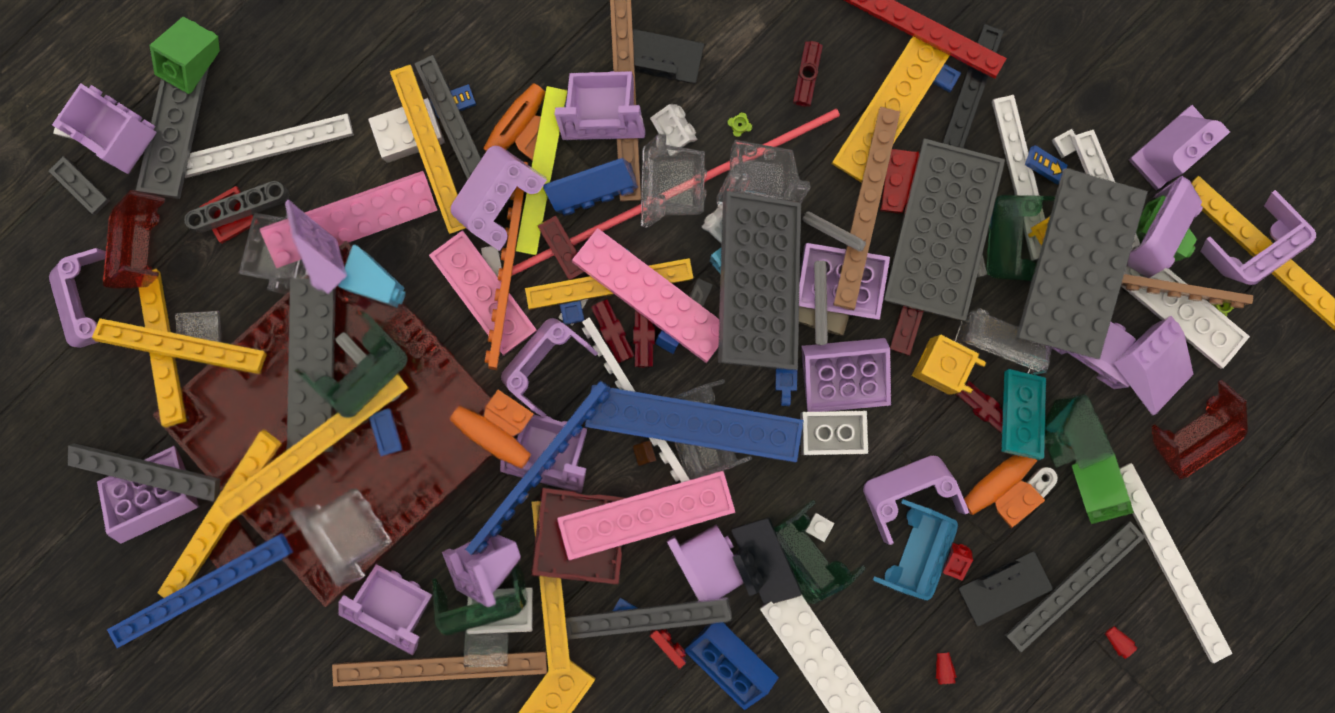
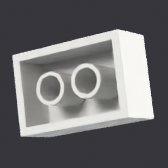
M428 98L424 99L439 144H444L445 140L433 106ZM403 107L369 118L379 152L386 163L419 152Z
M867 411L800 413V419L804 420L801 433V455L868 454Z

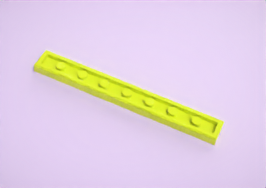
M549 86L546 87L531 166L546 177L547 181L545 184L550 183L560 133L555 117V108L564 107L567 90ZM543 187L535 194L526 192L515 250L517 252L537 254L541 233L537 225L543 222L547 202V194Z

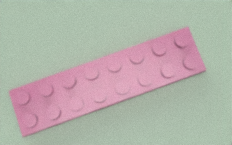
M421 171L305 212V214L337 239L338 246L435 212L437 208L425 174ZM289 219L260 228L276 268L302 259L292 237Z
M596 229L572 259V263L705 363L708 362L719 347V319L600 229Z
M721 471L557 519L568 560H572L735 513L724 472Z

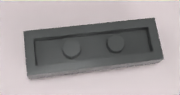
M63 156L49 170L93 215H96L110 201L66 157Z

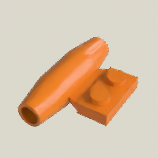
M533 83L512 103L489 136L483 148L485 152L491 146H500L507 150L515 142L518 150L530 160H533L541 118L535 115L545 97V91L540 86Z
M497 390L486 405L484 417L461 406L457 407L450 417V421L470 440L505 462L522 469L532 455L514 436L522 433L534 416V413L500 390Z
M1014 455L1003 461L980 480L964 498L969 513L974 515L995 503L997 513L1013 528L1045 501L1031 484L1021 481L1036 464L1037 459Z

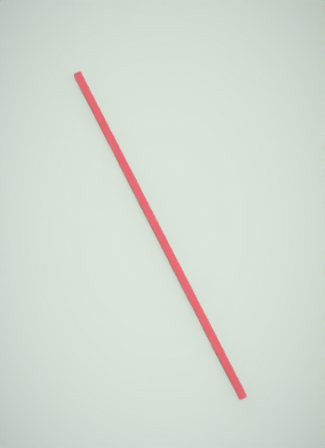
M834 109L570 238V241L575 246L589 239L597 228L603 232L825 124L839 117L840 114L837 109ZM551 248L513 266L512 276L554 256Z

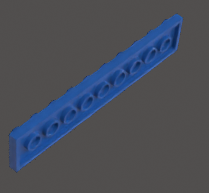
M592 385L591 392L597 385ZM611 388L609 390V397L605 402L597 405L595 408L596 413L590 420L586 419L585 427L797 462L804 420Z

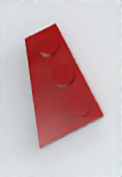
M892 149L883 185L880 211L900 214L903 212L908 200L919 152Z

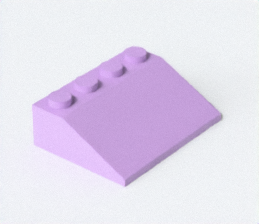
M287 200L285 204L292 237L311 279L310 282L317 290L322 289L329 294L347 276L337 239L290 200Z
M806 243L800 267L799 306L815 309L814 263L815 261H826L827 311L880 320L890 257L868 253L856 307L853 311L833 306L846 249Z
M1172 316L1152 325L1114 362V365L1152 415H1155L1193 375L1185 334L1179 323Z
M885 338L802 346L807 412L891 405L890 347Z
M175 446L145 459V461L186 470ZM112 476L97 481L106 534L120 544L198 508L197 498L194 496Z

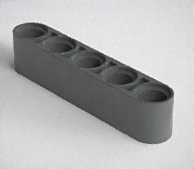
M271 181L191 210L185 215L184 221L190 229L200 233L285 203L290 196L289 190L281 183ZM277 188H281L280 195L274 197V191ZM261 195V201L258 204H254L255 197ZM237 203H241V208L238 211H234V206ZM221 210L220 217L215 219V212ZM200 217V224L195 226L194 222L196 218Z

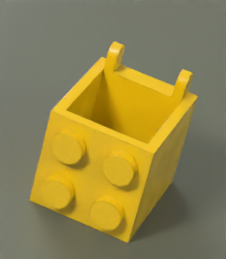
M940 334L929 339L912 376L948 395L960 393L961 390L971 394L973 389L964 384L974 364L976 363L984 367L986 362L978 358V353Z

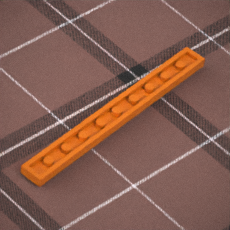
M516 187L510 196V200H514L513 208H508L507 220H511L510 228H505L508 240L507 248H502L501 253L504 267L499 268L498 281H501L500 289L496 288L494 301H498L497 309L492 311L491 321L495 322L494 330L489 331L488 342L492 343L491 351L487 350L485 356V363H489L488 369L497 370L517 244L524 191L519 187Z

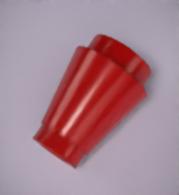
M1112 626L1105 632L1118 656L1126 659L1137 650V647L1134 645L1135 642L1115 626Z
M950 653L937 654L935 679H938V684L955 683L957 676Z

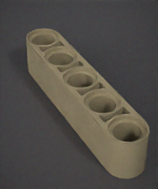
M799 306V324L815 328V309ZM827 311V332L844 336L849 315Z

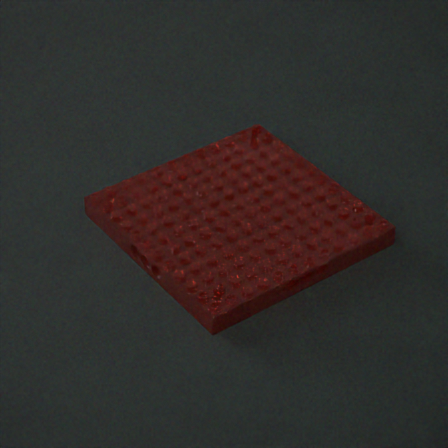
M347 241L339 246L344 267L353 246ZM338 285L335 288V340L340 334L346 333L386 377L393 371H396L408 387V389L401 393L398 399L393 402L390 401L377 411L391 409L403 450L380 456L371 422L368 418L334 443L333 452H322L241 513L266 542L282 533L284 534L293 553L282 558V560L324 607L331 605L493 456L490 452L470 440L450 421V417L459 406L484 417L485 407L492 399L486 390L404 301L396 308L351 293ZM290 291L231 344L266 353L260 374L208 364L181 389L186 421L165 428L207 476L220 478L221 492L260 431L266 430L281 442V445L268 464L287 451ZM336 341L334 345L333 416L375 386V383ZM158 409L153 414V416L161 424L160 413Z

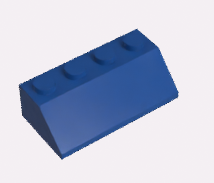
M620 158L544 184L543 188L555 212L563 213L565 216L574 213V209L580 207L582 209L593 207L595 202L601 200L602 202L611 201L614 199L613 196L619 194L622 196L632 194L634 192L633 189L638 188L632 165L625 159Z
M723 622L708 624L684 649L744 710L766 696L779 678Z

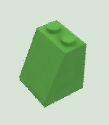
M185 17L179 19L149 45L154 75L187 94L194 90L220 51L218 36L215 33L206 30L196 22L190 21Z
M1163 195L1147 203L1141 213L1136 231L1140 244L1166 198ZM1189 228L1173 256L1175 258L1174 262L1190 257L1195 250L1194 244L1197 238Z
M1103 453L1098 455L1096 459H1082L1072 465L1091 524L1134 513L1114 453Z

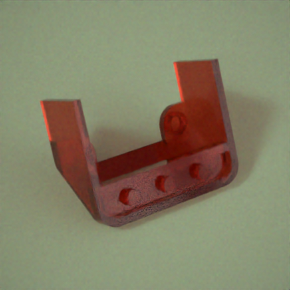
M130 190L112 209L108 224L103 276L104 287L113 289L148 287L159 277V273L152 271V267L147 266L150 230L159 223L160 215L157 213V209L165 202V198Z
M1223 380L1218 382L1219 394L1208 399L1206 413L1175 434L1170 430H1161L1156 424L1152 426L1154 445L1173 473L1180 479L1188 477L1239 443L1248 432L1246 400Z

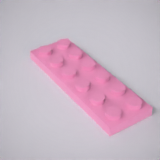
M462 230L429 254V256L489 336V331L494 330L495 322H492L491 318L493 309H497L498 301H494L496 288L500 289L501 281H498L496 274ZM510 293L500 348L503 356L537 331Z

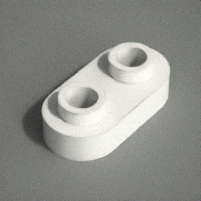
M1043 467L1038 469L1026 483L1031 484L1044 498L1057 483V474L1053 469ZM1043 474L1047 475V481L1045 482L1042 481Z

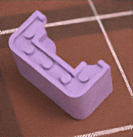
M80 83L52 125L92 150L102 160L129 174L157 132L154 131L156 126L145 119L140 122L142 117L119 102L116 105L117 101L108 95H105L103 98L101 96L103 92L91 85L88 88Z

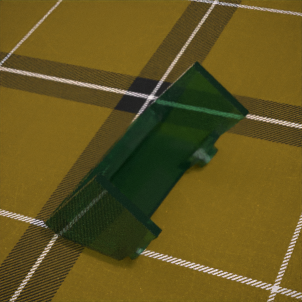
M1000 195L996 197L989 229L987 273L989 276L995 279L1032 281L1036 264L1031 260L1021 259L1024 217L1038 215L1042 209V202H1054L1056 196Z
M360 310L356 314L370 327L362 339L363 346L370 353L339 383L330 376H322L313 382L298 368L294 371L337 413L345 418L355 416L407 363L405 352L367 313Z
M1085 394L1064 396L1054 401L1045 419L1044 446H1046L1055 468L1077 460L1080 469H1083L1114 456L1091 401Z
M814 499L792 512L774 526L802 590V596L810 604H815L849 587L866 569L863 565L850 572L842 562L834 561L829 564L805 532L810 526V519L806 512L816 504Z
M518 562L512 569L515 592L494 598L496 604L490 607H486L478 602L448 611L447 596L437 579H432L435 625L442 635H451L511 618L521 613L526 608L528 600L524 574Z

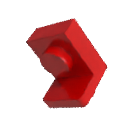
M952 543L951 553L944 565L943 574L963 581L973 561L972 550L963 544L957 545Z

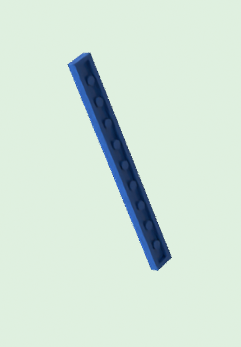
M601 381L598 383L466 547L465 550L470 555L482 554L489 546L487 542L491 537L499 534L502 530V523L505 520L508 521L515 514V507L519 503L522 504L528 498L529 494L527 492L532 486L536 487L540 483L543 472L553 467L556 462V456L559 453L562 454L568 448V441L572 436L576 437L583 429L581 425L586 419L590 420L594 416L597 405L606 401L610 395L609 390L611 387Z
M282 533L112 626L107 631L116 648H119L293 553Z

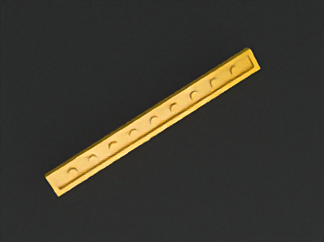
M1200 176L1195 177L1191 181L1202 201V211L1249 254L1255 257L1273 244L1272 241ZM1292 259L1272 272L1280 282L1335 330V298Z
M393 371L213 505L214 509L226 524L408 389L407 385L396 371Z
M266 430L260 431L214 505L266 467L281 445V442ZM213 506L157 592L163 598L192 583L230 522L225 523Z

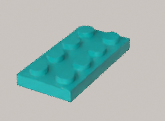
M1011 369L1004 371L1002 452L1037 460L1044 458L1045 377Z

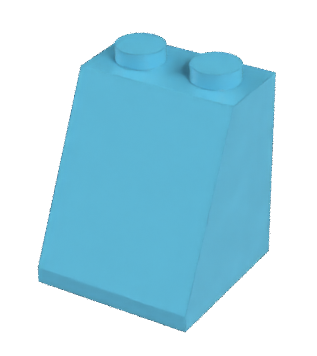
M353 245L345 266L347 276L338 286L351 293L398 308V305L402 304L405 298L404 287L367 252Z

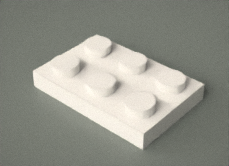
M532 588L496 589L493 593L496 604L490 607H486L468 597V634L532 631Z

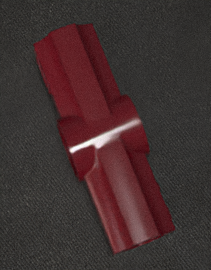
M809 41L805 42L793 99V103L797 106H811L823 47L818 42ZM808 70L813 76L807 78L803 75V71Z
M608 299L592 306V311L601 326L599 328L606 343L609 344L617 363H622L634 357L633 351L625 338L626 334L619 319H616Z
M635 310V326H633L635 367H653L655 328L651 321Z
M967 381L964 385L973 389L972 393L969 394L961 390L956 395L973 409L972 411L984 422H988L1002 434L1003 410L1000 408V404L991 396L981 392L970 381Z

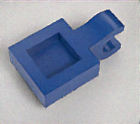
M776 369L775 391H781V406L791 405V391H797V370Z

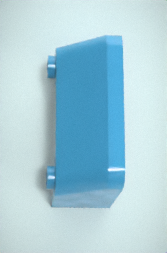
M902 500V504L911 507L907 513L908 524L913 527L899 566L893 565L891 568H888L885 573V580L874 576L873 581L902 593L930 600L935 593L957 533L958 523L956 520L934 510Z

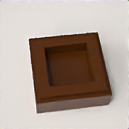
M650 440L633 446L639 466L656 461Z

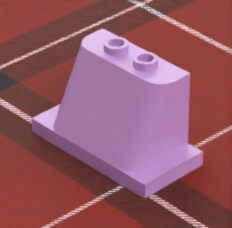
M632 71L570 73L566 107L555 108V117L563 140L645 138V127L640 105H634V78Z
M1191 105L1135 153L1129 161L1151 186L1158 190L1166 182L1188 170L1229 134L1230 131L1219 121L1205 119Z
M1110 322L1100 359L1051 347L1060 354L1068 353L1099 373L1096 378L1112 389L1130 386L1114 365V362L1136 342V339L1125 331L1126 328L1121 324Z
M534 415L522 433H519L517 441L532 454L529 461L521 469L501 460L500 472L523 478L567 421L560 422L553 420L549 416L543 418L542 416ZM583 428L576 437L572 436L568 441V448L562 454L559 453L556 456V462L553 467L543 472L540 483L582 493L586 468L579 467L578 463L587 434L586 428Z
M717 524L681 544L678 543L675 535L667 539L669 547L699 601L720 599L744 583L732 558L734 555L730 549L734 546L728 536L723 537Z
M500 535L490 538L487 542L489 546L482 554L470 555L465 550L470 542L455 550L449 548L443 551L442 554L456 590L486 607L496 604L493 593L520 560V553L516 542Z
M376 564L353 600L343 595L339 601V615L413 656L419 641V636L413 634V631L428 606L432 594L422 590L421 586L416 582H408L402 579L398 572H390Z

